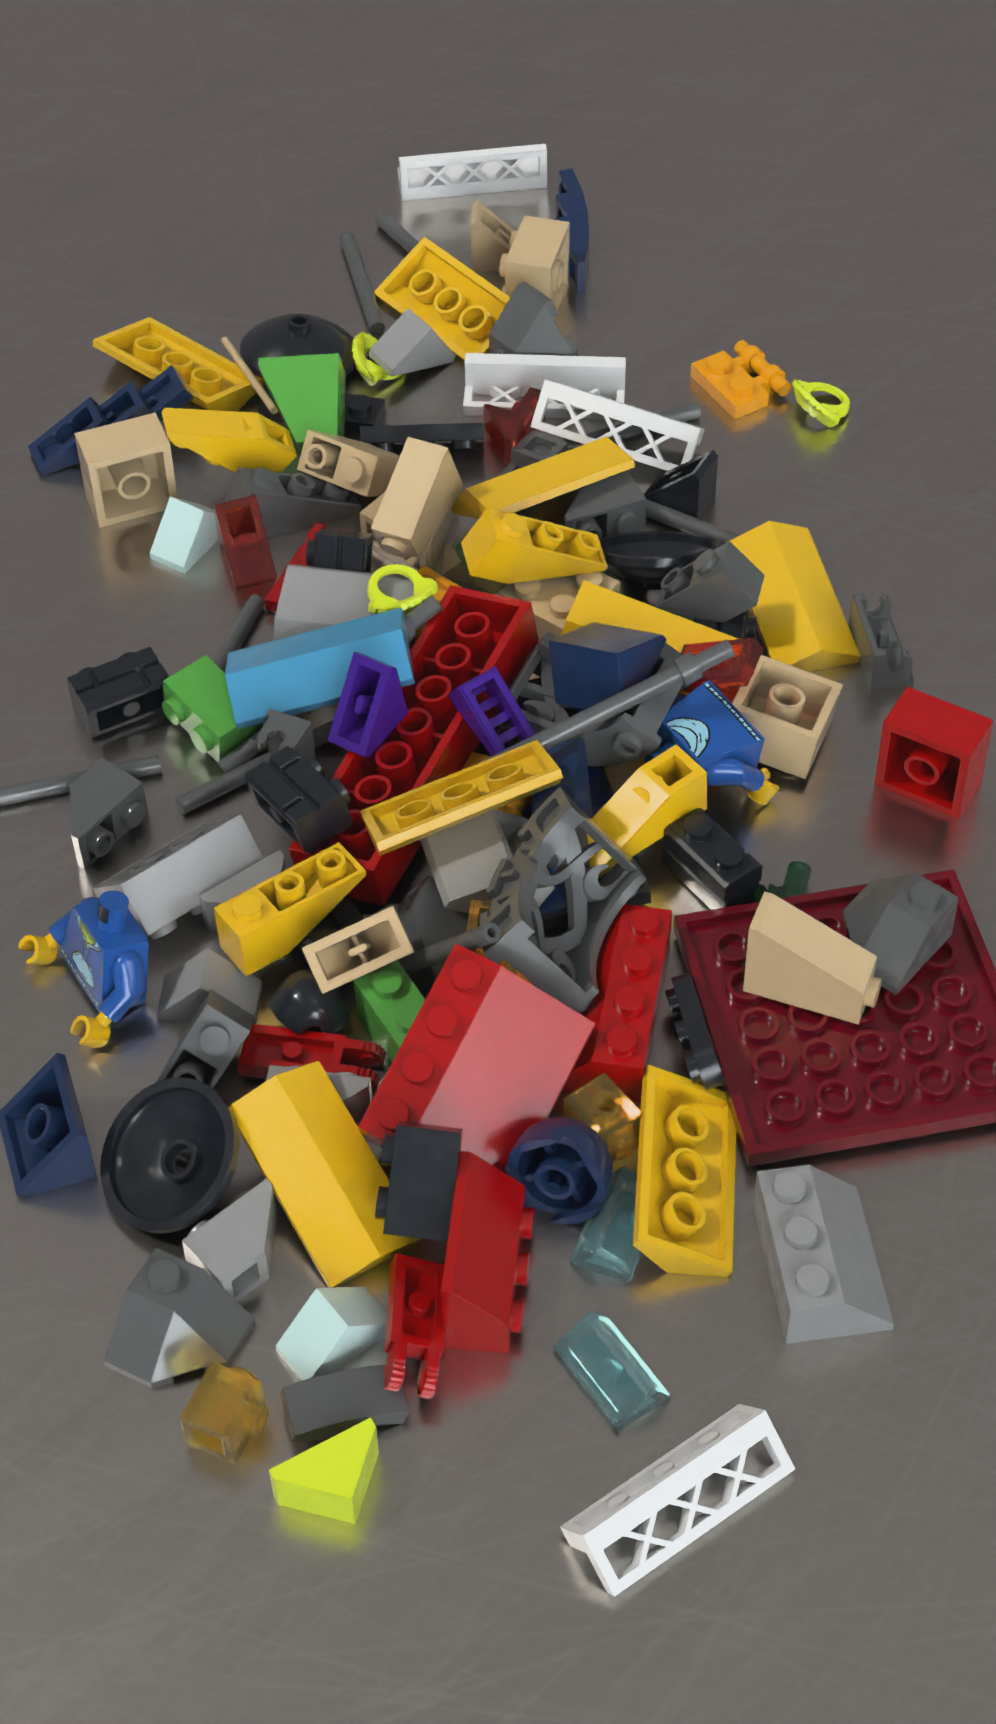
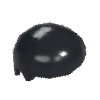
M299 970L289 975L271 997L270 1009L278 1021L296 1034H301L313 1026L320 1027L321 1032L336 1033L342 1031L348 1024L350 1001L342 986L322 994L312 970Z

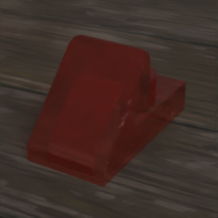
M530 387L522 400L514 403L512 410L490 404L483 406L484 434L504 469L511 463L512 448L529 432L535 429L530 426L541 393L540 389Z
M256 495L214 504L220 550L222 556H226L234 590L276 581L277 574Z
M754 638L728 640L735 656L702 672L703 678L693 682L682 691L690 694L704 682L710 680L733 703L740 687L748 686L764 648ZM722 641L684 644L681 654L685 655L691 652L693 655H696Z

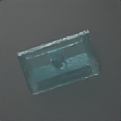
M623 1166L612 1173L609 1192L595 1216L586 1220L570 1257V1261L579 1267L625 1282L631 1280L642 1253L633 1246L637 1175Z
M591 1310L553 1347L618 1430H622L660 1406L671 1396L613 1322L599 1312Z

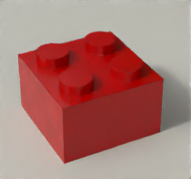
M907 686L883 721L874 785L959 819L982 783L994 720Z

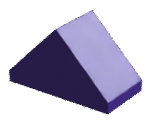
M360 652L353 653L327 741L363 757H370L408 714L396 667Z

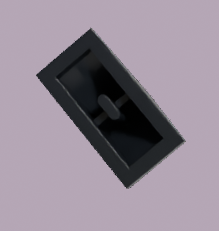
M710 450L657 476L643 495L648 500L701 520L715 502L718 455L714 450Z

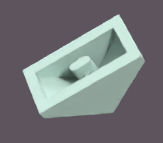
M170 497L150 551V558L185 574L231 527L225 515L198 503Z
M365 1287L316 1288L276 1344V1351L300 1381L333 1373L386 1337L387 1313Z

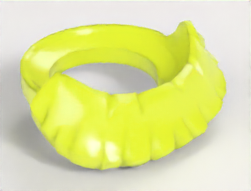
M360 332L352 340V353L356 369L370 386H373L381 379L394 380L399 378L401 375L391 377L379 365L365 358L364 354H369L371 347L378 340L371 336V334Z
M797 379L793 380L792 386L797 403L806 412H809V415L814 418L816 417L818 421L828 428L838 425L840 418L848 414L850 400L839 388L821 382L808 383ZM816 391L828 392L839 398L841 404L828 405L819 403L811 393Z
M399 564L386 565L375 571L368 581L367 596L370 600L368 611L378 614L402 607L405 615L431 595L434 596L438 592V584L432 578H423L416 570L408 566ZM400 574L411 580L414 586V595L399 601L383 594L377 584L386 575Z

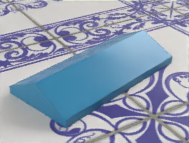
M402 607L229 652L227 655L225 678L238 729L265 723L266 713L269 709L289 715H296L338 704L354 652H360L396 667L401 687L415 684Z

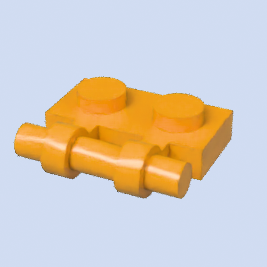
M740 340L735 344L734 352L738 355L736 358H732L723 350L691 363L690 376L735 420L767 407L770 392L776 391L783 397L792 389V384L786 380V373L778 365L768 363L765 360L764 352L756 345H749L745 340ZM755 371L759 376L753 378L749 373Z

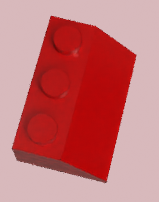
M460 1151L441 1286L443 1331H445L444 1348L510 1354L512 1333H522L524 1300H517L516 1292L517 1285L527 1286L530 1253H522L521 1248L523 1239L533 1238L535 1207H525V1185L471 1151Z

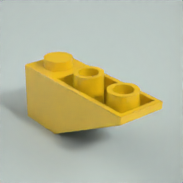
M164 408L161 412L166 435L175 446L181 449L188 448L201 455L211 465H221L236 473L238 467L249 469L265 468L272 472L282 473L297 456L290 431L259 413Z
M489 507L486 508L461 542L470 576L505 584L603 572L608 568L597 534Z
M676 744L639 767L597 812L592 820L627 854L633 857L664 837V829L672 822L696 808H702L704 811L707 809V772ZM587 834L588 845L591 844V843H593V842H595V841ZM604 849L599 850L590 858L591 867L601 864L610 866L600 872L598 879L617 864Z
M338 842L214 907L220 947L246 977L288 955L366 876V870Z

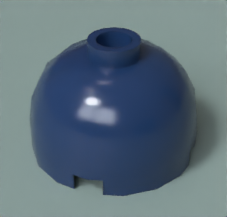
M554 1117L544 1119L524 1131L509 1153L504 1173L525 1185V1207H535V1210L537 1208L557 1214L549 1221L560 1225L579 1224L595 1216L610 1189L613 1162L606 1142L595 1129L576 1119Z

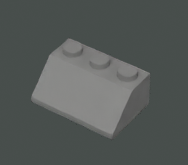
M289 564L286 569L274 618L273 641L374 615L368 611L370 600L367 596L368 581L373 573ZM386 575L377 584L383 594L399 601L414 595L413 583L407 577ZM415 637L409 641L410 650L415 644Z
M241 814L206 820L92 887L97 898H100L102 893L111 890L124 893L129 899L128 909L147 936L151 935L152 939L155 940L176 929L178 924L175 919L191 911L193 916L202 913L199 895L264 859V856Z
M811 1165L757 1171L753 1208L785 1343L893 1330V1319L857 1187Z

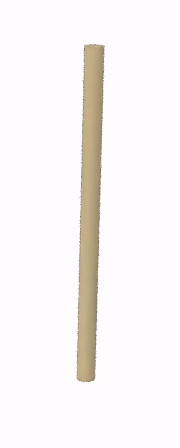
M222 337L221 342L269 411L272 414H276L278 408L228 337Z

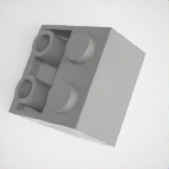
M493 810L420 840L444 908L477 916L489 911L493 898L486 893L501 859L508 858L511 861L523 841L517 834L528 821L527 818ZM546 867V868H545V872H546L548 875H550V874H549V871H548V869H547V867ZM555 886L536 888L534 899L538 907L555 889Z

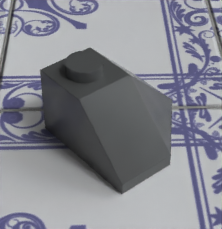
M525 281L518 284L489 333V354L578 356V349L571 336L564 339L553 317L558 315V312L552 300Z
M915 873L871 881L843 910L845 929L849 932L850 940L877 956L874 977L882 979L881 986L897 995L952 935L959 897L920 874Z
M156 1247L126 1291L104 1363L106 1367L150 1388L173 1383L174 1376L205 1368L206 1373L228 1367L255 1326V1318L203 1268Z

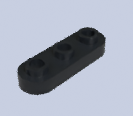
M691 972L671 978L674 988L665 990L674 1019L683 1018L674 1022L683 1050L692 1048L693 1051L684 1054L693 1084L703 1081L706 1090L726 1084Z

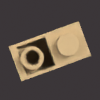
M307 430L297 470L363 496L376 497L386 491L400 456L365 442L320 431Z

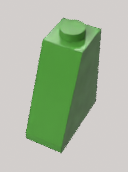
M339 353L258 358V366L265 385L278 408L286 428L290 431L292 440L300 455L307 430L344 437L345 371Z

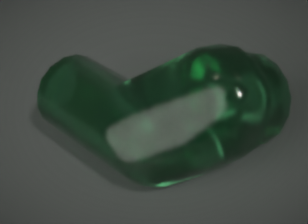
M800 861L789 863L783 885L777 887L774 884H769L768 890L764 884L759 886L754 893V901L760 902L764 891L775 894L780 898L805 894L811 874V867Z

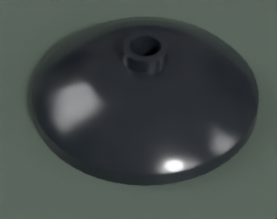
M287 314L263 321L246 333L240 343V356L252 373L261 379L263 377L258 366V358L339 353L345 376L356 366L352 353V340L354 338L341 326L308 314Z
M676 531L629 532L599 539L608 566L607 569L621 578L643 582V588L649 590H661V582L669 571L676 567L681 569L695 561L704 551L708 549L715 550L721 546V543L715 538Z
M170 1078L146 1087L122 1108L106 1136L100 1163V1176L104 1195L111 1209L120 1219L145 1232L171 1233L196 1223L213 1209L224 1195L232 1180L239 1156L238 1124L227 1100L214 1088L198 1080Z

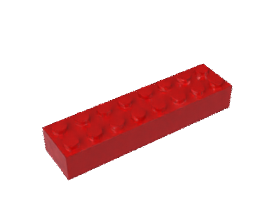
M450 585L439 603L442 611L427 622L410 650L415 684L401 687L408 714L370 757H363L348 751L331 780L334 778L338 779L351 798V802L347 804L353 820L351 826L334 838L332 836L328 837V842L311 854L305 852L293 841L288 849L294 865L340 842L366 870V876L347 894L349 898L385 907L420 847L421 841L418 840L379 856L359 811L462 770L470 754L475 752L480 740L458 712L449 694L457 687L495 666L508 688L510 687L522 667L521 664L527 654L539 641L532 603L529 601ZM485 691L475 696L479 704L490 698ZM496 706L484 712L488 720L496 711Z

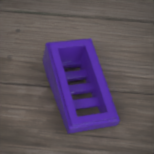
M496 666L462 684L449 694L458 712L492 756L505 750L503 744L514 737L519 736L523 741L536 734ZM485 691L490 698L479 704L475 696ZM496 706L501 713L488 720L484 712ZM508 721L512 728L498 736L493 728Z

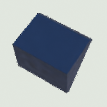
M593 622L549 640L555 703L560 707L583 711L649 678L667 639L661 634ZM635 706L612 718L616 719L624 713L632 715Z
M56 1053L0 1110V1129L17 1196L29 1197L97 1178L66 1056Z

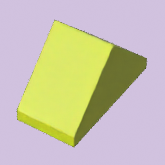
M370 1417L269 1469L273 1496L278 1505L356 1524L379 1455L377 1430L372 1418Z

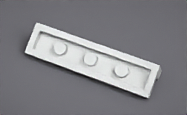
M546 144L399 157L397 173L402 201L547 188Z
M465 354L463 415L533 417L545 379L609 399H616V401L622 403L625 401L626 357ZM473 395H490L494 399L489 402L473 401ZM520 396H528L534 400L529 403L517 402L515 399ZM549 398L544 418H571L565 404H559ZM573 406L577 416L587 411ZM593 413L583 419L605 418L601 414Z
M547 379L544 380L530 426L582 444H587L606 436L608 438L614 436L618 446L635 461L666 471L679 465L665 461L657 445L672 437L688 442L681 464H684L693 459L696 447L700 445L705 431L704 428ZM549 398L563 402L572 419L559 426L542 422ZM573 406L587 411L577 416ZM593 413L603 415L611 430L597 439L587 436L580 420ZM611 418L626 423L616 428ZM572 424H575L579 433L567 430L565 428L569 427ZM632 425L641 427L650 443L636 451L626 449L619 435V432ZM650 430L665 436L654 440ZM652 448L657 458L642 453Z
M738 1404L561 1525L560 1528L570 1547L587 1553L607 1594L615 1597L794 1471L795 1467L766 1410ZM762 1440L773 1464L756 1476L742 1473L748 1449ZM731 1461L729 1469L722 1468ZM714 1472L726 1475L727 1480L722 1500L712 1507L697 1504L703 1480ZM740 1480L748 1481L739 1487ZM686 1492L684 1500L677 1499ZM668 1504L682 1507L678 1528L675 1533L666 1539L652 1536L659 1510ZM696 1511L702 1512V1514L694 1519ZM641 1524L639 1532L631 1531L636 1526ZM622 1536L637 1539L631 1564L615 1574L603 1549ZM650 1543L657 1544L648 1551Z

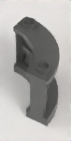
M549 632L527 654L521 664L522 667L509 687L515 700L519 696L533 699L525 701L523 703L525 710H521L536 734L569 718L565 708L555 703L549 640L556 637ZM665 642L649 677L673 666V660L683 655ZM532 673L541 677L542 686L528 682ZM682 682L636 705L632 715L624 713L616 719L610 718L568 740L579 737L585 740L587 766H613L638 760L659 747L662 738L656 733L678 692L689 685L685 686ZM498 708L491 718L501 713ZM505 721L493 729L499 736L511 729L512 726L508 721ZM516 736L504 744L513 746L522 740L519 736Z
M559 787L535 811L517 834L523 842L511 861L508 858L501 859L486 891L493 898L489 911L480 915L479 926L492 922L500 929L499 940L482 947L484 955L497 964L506 960L534 986L580 1014L589 1007L593 998L599 993L596 965L603 939L621 908L636 895L640 886L646 881V877L637 862ZM578 825L595 841L582 849L575 831ZM604 849L617 864L598 883L600 872L610 866L601 864L585 868L584 863L599 850ZM548 863V868L561 865L551 875H548L545 872V868L547 867ZM565 881L568 930L555 937L544 938L542 916L534 899L536 888H546Z

